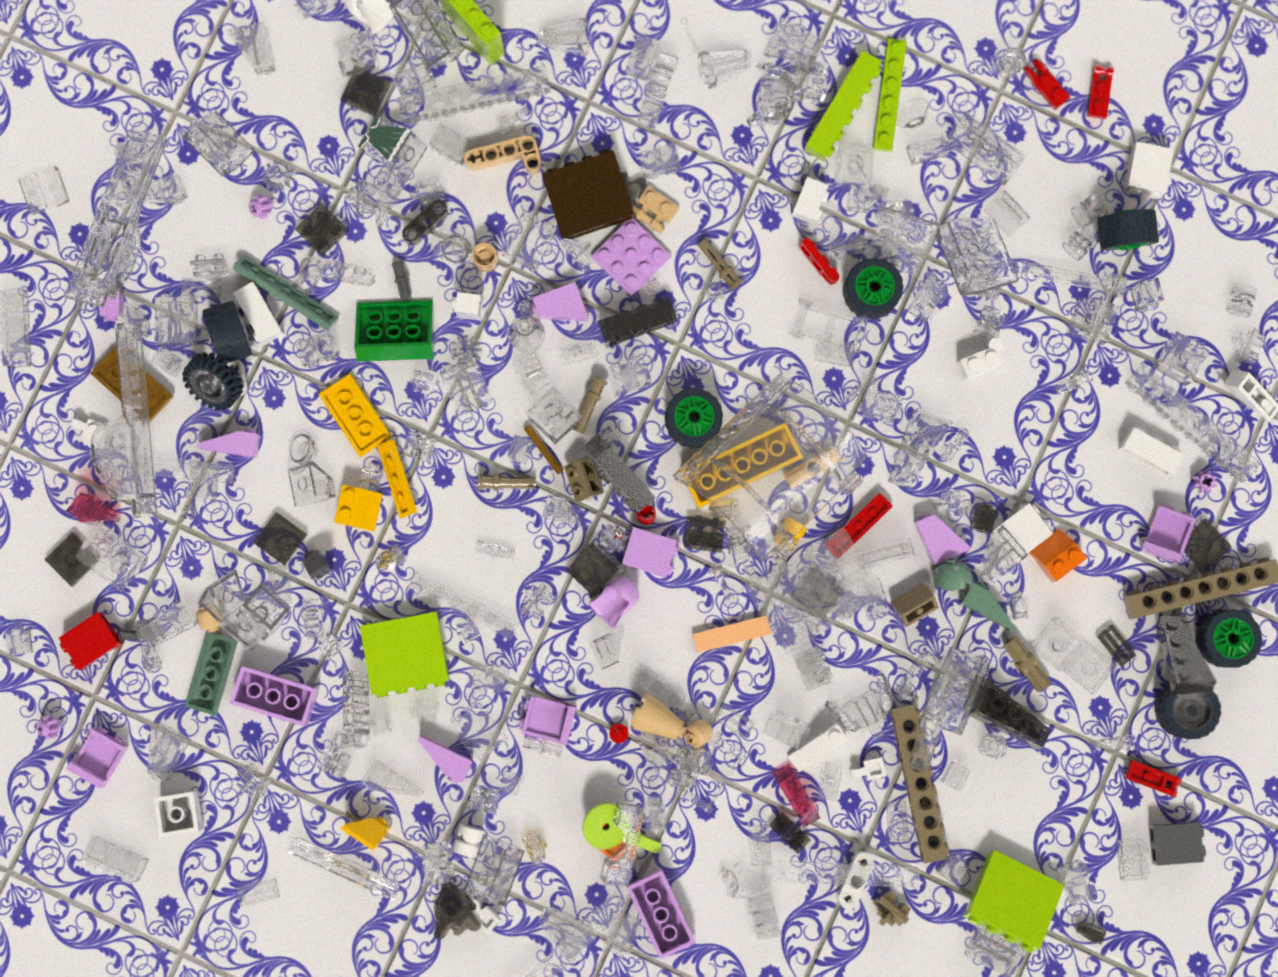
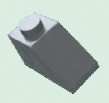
M311 550L304 555L305 559L302 560V563L311 579L318 581L333 570L321 551Z

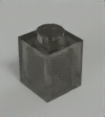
M987 504L975 507L970 529L985 534L992 533L997 510H993V506Z

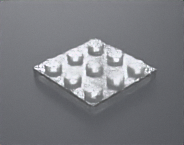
M884 207L866 259H885L887 262H891L896 269L920 277L939 224Z

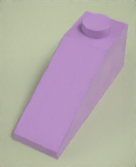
M245 429L244 432L236 431L197 443V448L257 458L261 436L256 434V430Z
M419 736L418 741L442 772L448 776V780L456 784L459 781L464 782L474 760L424 736Z

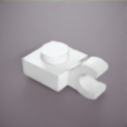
M72 419L70 426L83 430L82 437L100 444L108 428L107 425L88 419L87 423Z
M882 757L862 761L863 767L850 770L851 778L866 775L867 781L887 776Z

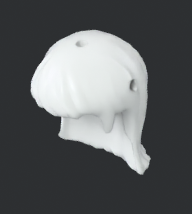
M345 0L349 12L358 20L367 24L373 34L383 30L396 11V6L385 0Z

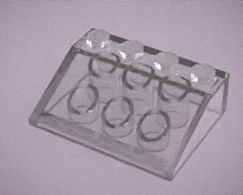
M994 218L945 219L935 234L960 295H976L1019 281Z

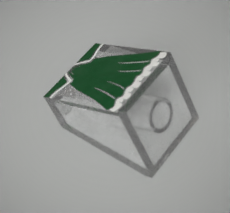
M379 115L375 117L358 145L366 155L408 179L428 148L410 129Z

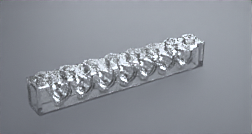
M543 65L397 97L403 123L415 125L419 123L418 121H433L440 116L452 117L458 112L470 113L474 109H488L492 105L499 103L500 105H507L513 100L525 101L531 96L543 97L550 93L551 90L546 67ZM529 81L535 83L532 88L526 87L525 84ZM511 85L517 87L513 92L507 91V88ZM495 89L498 93L495 96H491L488 94L489 91ZM474 93L480 95L476 100L470 99V96ZM456 97L461 98L460 103H458V104H453V103H452V100H453L454 98H456ZM440 101L443 104L440 108L433 107L434 103ZM419 105L424 106L423 111H421V112H416V111H415V108H416L417 106H419Z
M1145 363L1140 365L1125 382L1130 392L1138 394L1143 398L1142 402L1145 405L1152 406L1157 410L1156 413L1164 420L1167 419L1172 423L1173 429L1178 432L1181 431L1186 435L1185 438L1188 442L1200 447L1201 453L1214 459L1216 466L1230 473L1229 476L1234 481L1240 483L1247 481L1261 465L1258 460ZM1145 382L1151 385L1150 392L1145 390ZM1159 395L1165 397V404L1159 402ZM1174 407L1180 410L1179 417L1174 415ZM1189 420H1192L1194 422V429L1189 428ZM1204 432L1209 435L1208 442L1203 439ZM1218 445H1221L1223 447V454H1220L1217 451ZM1233 457L1238 460L1239 464L1237 467L1232 464Z

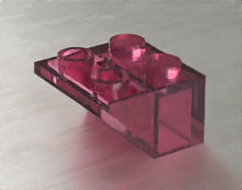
M80 492L66 510L79 522L88 525L115 523L121 520L116 516L118 514L116 510L101 504L103 500L89 492L88 494Z

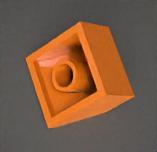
M1060 529L1056 530L1050 537L1029 552L1051 582H1057L1087 559L1078 545Z

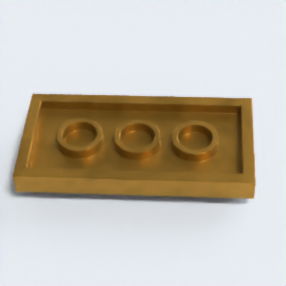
M117 345L90 373L146 424H149L174 397Z

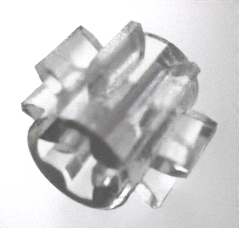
M712 278L710 284L705 282L704 286L708 289L703 290L702 294H707L706 301L712 299L717 303L719 297L724 299V295L721 292H725L726 288L721 287L722 281L717 283ZM716 287L718 289L717 293L711 294V289Z

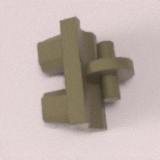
M887 891L882 896L876 898L873 904L880 909L877 912L881 917L879 924L883 926L885 923H888L890 926H893L896 923L898 926H901L903 923L906 924L909 918L907 916L911 908L904 903H900L896 908L892 903L897 897L891 891Z

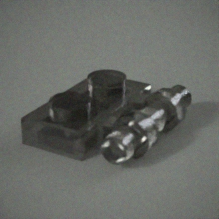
M696 515V517L688 516L687 523L694 524V529L686 528L683 548L722 553L724 534L717 533V528L725 529L726 521L715 517L713 519L702 518L701 515ZM700 525L710 526L711 532L701 531Z

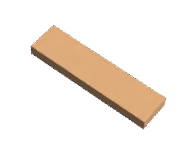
M766 615L695 633L693 638L697 653L770 635L772 631L768 616Z

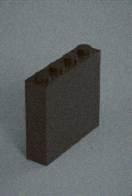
M606 149L599 152L597 156H585L581 159L582 161L576 163L573 161L568 162L562 168H551L546 170L545 174H542L561 237L565 242L636 218L614 150Z

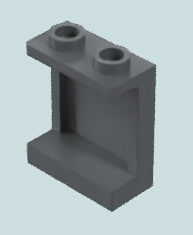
M1191 821V823L1165 825L1149 824L1152 864L1159 866L1204 862L1206 849L1202 844L1204 829L1200 822Z

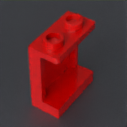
M103 612L95 613L58 638L61 642L59 644L61 649L71 657L70 662L72 666L79 670L87 669V666L111 650L123 645Z

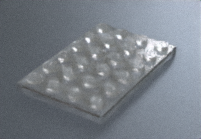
M844 527L745 588L786 654H789L886 593Z

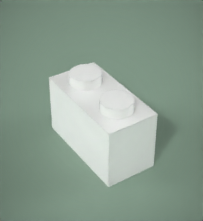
M807 177L792 216L810 224H813L815 219L819 220L822 213L820 205L822 202L826 203L830 193L826 191L829 185Z
M457 292V298L453 297L452 309L456 312L457 317L481 321L483 307L481 295Z

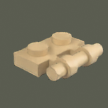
M650 186L647 187L638 200V203L643 207L638 209L633 206L636 219L644 221L649 225L650 229L656 230L659 233H662L665 229L659 223L663 220L669 224L679 210L677 205ZM648 210L656 215L655 219L646 214Z

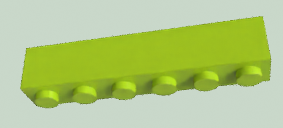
M862 50L806 144L804 151L823 162L826 157H831L835 150L833 147L836 141L840 142L845 133L842 131L844 126L850 125L854 118L852 115L855 109L859 110L864 101L861 99L863 94L868 95L873 86L871 84L872 79H877L882 71V68H880L881 60Z

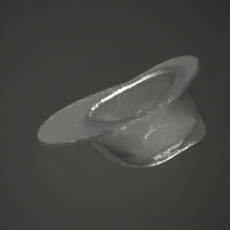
M442 229L437 230L430 237V248L439 258L457 266L465 265L471 260L473 250L465 236Z
M304 429L296 431L291 436L289 442L288 468L294 474L303 472L318 453L317 442Z

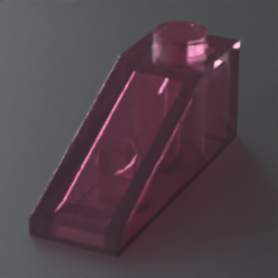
M789 763L772 772L803 828L820 819L817 809Z

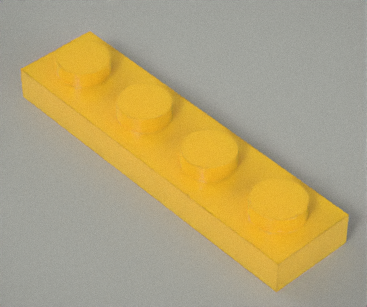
M388 440L378 445L377 448L401 519L417 513L395 440Z

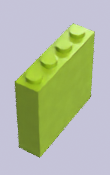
M440 0L445 14L490 66L505 55L501 32L473 0Z
M438 612L360 626L371 695L377 694V698L389 696L388 692L396 691V694L408 692L407 688L415 687V691L427 689L426 685L429 684L439 687L446 685L445 681H450Z
M993 850L986 857L963 916L971 924L981 925L986 928L987 932L994 935L999 934L1004 937L1005 941L1012 944L1017 943L1021 945L1024 951L1032 953L1041 949L1065 885Z

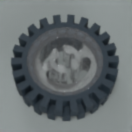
M203 352L202 354L198 353L184 367L182 372L184 377L182 380L187 382L184 385L186 389L191 388L189 391L190 395H196L194 398L196 401L201 399V404L205 406L208 403V408L210 409L215 407V410H226L243 393L244 385L241 384L243 380L242 378H237L240 375L239 372H233L235 367L233 365L229 367L227 365L229 361L226 359L222 362L221 356L217 355L214 357V353H209L208 355L207 352Z

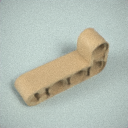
M529 135L467 151L464 156L465 164L471 171L523 159L525 169L529 174L535 175L542 168L536 141ZM526 143L533 144V147L529 150L523 148ZM509 147L515 149L512 154H506L505 150ZM494 152L497 155L494 159H488L487 154ZM472 157L475 158L476 163L471 162ZM530 161L538 162V165L534 168L528 166Z

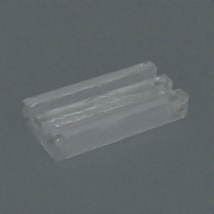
M182 277L181 296L221 298V278ZM186 282L216 283V286L186 285ZM186 290H216L215 293L186 292Z
M723 703L713 718L714 721L745 740L756 724ZM723 709H726L727 711L736 715L740 719L749 723L750 726L746 727L745 725L731 718L727 714L723 713ZM721 715L746 731L745 734L718 719V717Z
M276 878L236 888L239 894L240 907L280 897ZM270 883L273 885V887L245 894L242 891ZM270 891H274L275 893L272 895L260 897L249 901H245L244 899L247 897L259 895Z

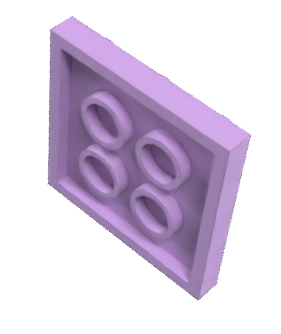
M634 219L626 221L591 258L632 297L671 258V255Z

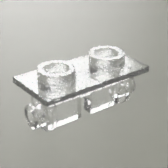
M859 233L847 237L848 243L846 244L844 238L831 241L828 244V249L831 251V260L843 259L846 256L868 251V239H866L864 234L861 235Z

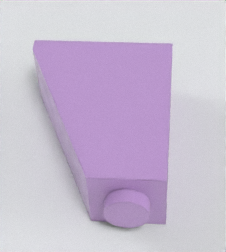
M575 282L532 298L534 303L530 305L534 315L538 314L540 319L589 321Z
M927 513L917 517L919 521L914 524L932 565L971 550L969 545L935 514L929 516Z

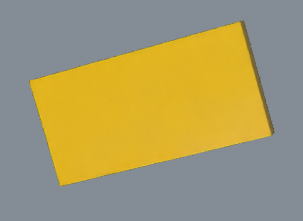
M351 373L319 393L324 404L360 458L392 438V435Z

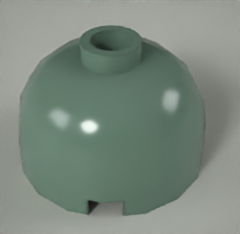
M956 558L945 559V563L940 564L935 569L933 577L934 588L938 590V586H940L943 591L965 589V584L968 583L970 587L973 585L971 570L965 563L957 561Z

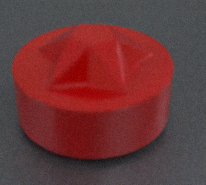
M643 505L638 508L637 520L641 524L649 525L655 521L656 511L652 506Z
M615 724L609 731V736L615 743H623L629 735L627 727L623 724Z

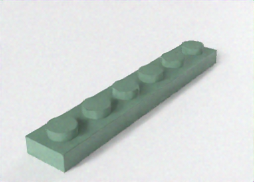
M244 255L234 263V270L328 331L338 321V315L248 256Z

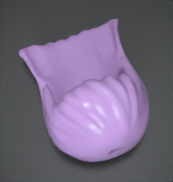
M618 577L610 581L601 594L588 604L599 618H602L610 627L616 628L621 617L638 602L640 597L637 585L629 578Z

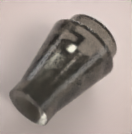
M1079 921L1075 932L1081 934L1095 945L1097 943L1101 945L1107 930L1103 929V926Z

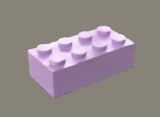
M241 666L229 704L297 725L308 726L319 688L248 666Z
M662 868L626 885L660 960L696 943Z

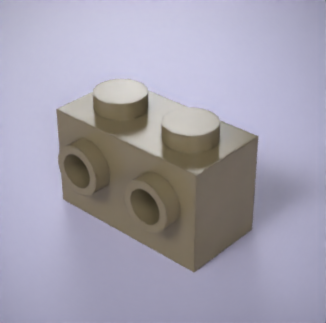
M592 457L579 459L564 466L576 502L589 500L604 493Z
M924 582L890 601L895 614L906 627L939 608L935 596Z

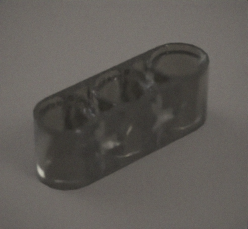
M442 200L433 201L404 227L402 237L406 244L410 246L417 245L448 217L449 210L446 203ZM441 206L444 208L443 213H435L437 207ZM429 219L430 224L428 226H421L422 220ZM409 232H415L416 237L414 239H408L407 234Z

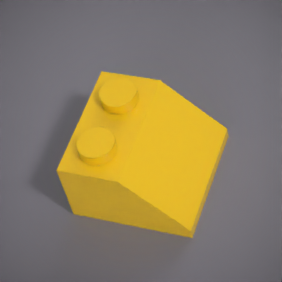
M342 485L334 523L375 532L383 494Z

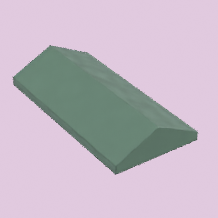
M206 631L184 706L213 716L217 715L238 640Z

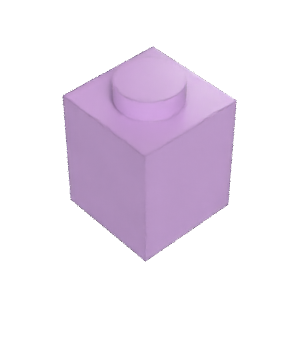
M100 292V316L106 318V321L112 322L117 321L118 318H124V296L119 292Z

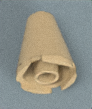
M646 693L641 700L643 703L635 710L630 723L631 728L677 740L679 737L682 738L687 729L684 727L685 722L653 695Z

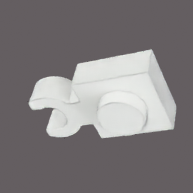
M476 898L473 900L476 904V909L467 906L466 910L470 914L477 916L473 921L487 935L502 919L489 906L483 908L482 902Z

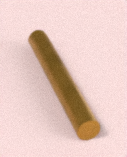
M530 425L526 426L524 431L556 474L559 475L564 471L533 428Z

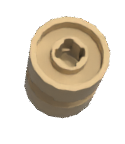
M480 243L475 246L472 251V259L476 268L481 272H491L498 265V256L495 248L489 243Z

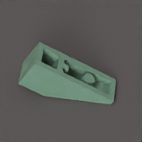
M977 581L976 583L973 582L972 586L967 587L959 602L961 605L1008 631H1014V625L992 593L986 590V585Z

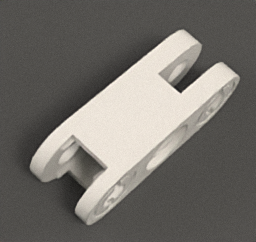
M858 851L852 857L837 893V901L845 909H852L857 905L873 868V858L864 851ZM865 859V863L861 865L860 861ZM853 875H859L860 881L856 885H852L850 882ZM850 895V899L845 901V897Z

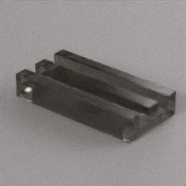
M1113 625L1108 626L1107 629L1096 636L1120 667L1136 656L1135 652ZM1110 631L1114 634V636L1130 654L1128 657L1119 647V645L1115 642V640L1111 637V635L1109 634ZM1104 636H1106V638L1114 646L1117 652L1121 655V657L1124 659L1123 661L1107 643V641L1104 639Z

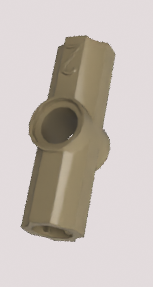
M1018 636L1011 638L1003 645L1014 660L1017 670L1028 679L1038 693L1051 684L1049 678L1040 668L1037 658L1026 649Z

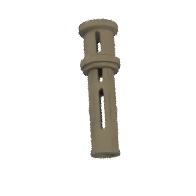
M707 238L697 245L718 270L719 278L724 279L730 291L735 290L744 282L733 271V266L727 265ZM709 250L712 252V254L715 256V258L718 260V262H717V261L714 259V257L710 254Z
M595 376L591 377V385L589 390L585 392V402L572 429L581 434H584L597 401L601 400L602 390L608 383Z
M478 473V490L482 488L494 489V491L499 490V488L536 489V477H501L498 474L482 475Z

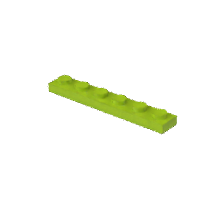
M888 39L873 150L892 152L907 41Z

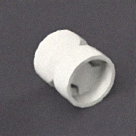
M460 824L457 832L459 839L455 840L452 851L467 857L476 858L479 850L477 844L481 842L484 830Z

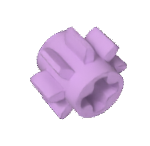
M262 194L253 196L254 199H251L249 203L250 213L254 217L259 216V219L268 217V214L273 209L271 200L267 196L263 197Z
M1201 470L1198 472L1199 477H1192L1195 480V484L1192 487H1197L1199 494L1203 493L1204 490L1207 494L1211 493L1210 488L1217 487L1214 484L1217 477L1210 475L1211 471H1207L1204 475V472ZM1206 479L1207 483L1203 485L1202 481Z
M53 714L40 717L41 722L37 723L38 734L45 736V740L58 737L57 732L61 731L60 720L53 718Z

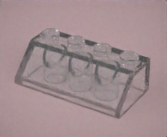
M395 0L389 5V8L426 69L456 61L464 51L463 44L436 0Z
M967 111L944 140L946 144L1003 186L1006 185L1027 157V155Z
M950 646L922 717L944 730L962 736L990 667L987 658Z

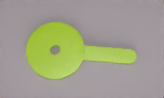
M602 803L596 805L586 814L583 820V835L587 842L597 849H611L619 845L623 840L652 853H659L662 849L658 841L629 830L626 813L615 804ZM608 823L609 827L607 829H603V824Z

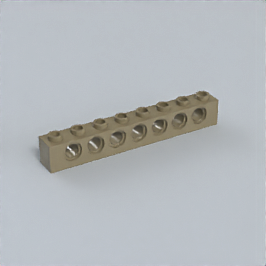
M1269 557L1257 559L1258 563L1251 565V562L1239 564L1240 568L1232 569V566L1221 568V573L1214 574V571L1202 573L1203 577L1196 579L1194 575L1183 578L1184 582L1177 583L1174 580L1166 582L1165 587L1159 588L1158 585L1146 587L1147 591L1140 593L1139 589L1128 592L1129 596L1123 597L1128 618L1136 619L1278 583L1277 560H1269ZM1256 568L1260 571L1259 578H1256L1254 575ZM1237 573H1239L1242 576L1241 583H1238L1236 581L1235 577ZM1218 578H1221L1224 582L1222 588L1217 585ZM1201 582L1205 585L1203 593L1198 588ZM1182 587L1187 590L1185 597H1182L1180 594ZM1163 592H1166L1168 594V600L1166 602H1164L1161 598ZM1145 596H1147L1150 599V604L1148 607H1146L1143 604V598Z
M915 704L890 708L921 861L925 864L948 859L949 847L947 842H944L942 835L945 834V828L943 823H940L938 816L941 815L939 803H936L934 798L937 795L935 784H931L930 779L933 776L931 765H927L926 757H929L927 746H923L922 738H925L923 727H919L918 719H920L918 707L915 708ZM906 720L912 722V728L909 731L903 728V723ZM910 739L916 741V747L913 750L907 747ZM918 758L921 763L917 769H913L911 765L912 760ZM922 777L925 784L922 788H917L915 782L918 778ZM922 797H927L929 800L926 807L920 806V799ZM927 816H931L933 819V823L930 826L924 825V819ZM935 835L937 842L935 845L930 846L928 838Z

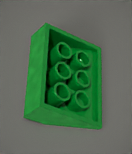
M433 300L357 302L354 341L357 362L434 359Z

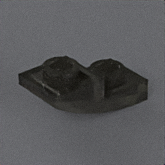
M783 812L769 824L797 854L811 841Z

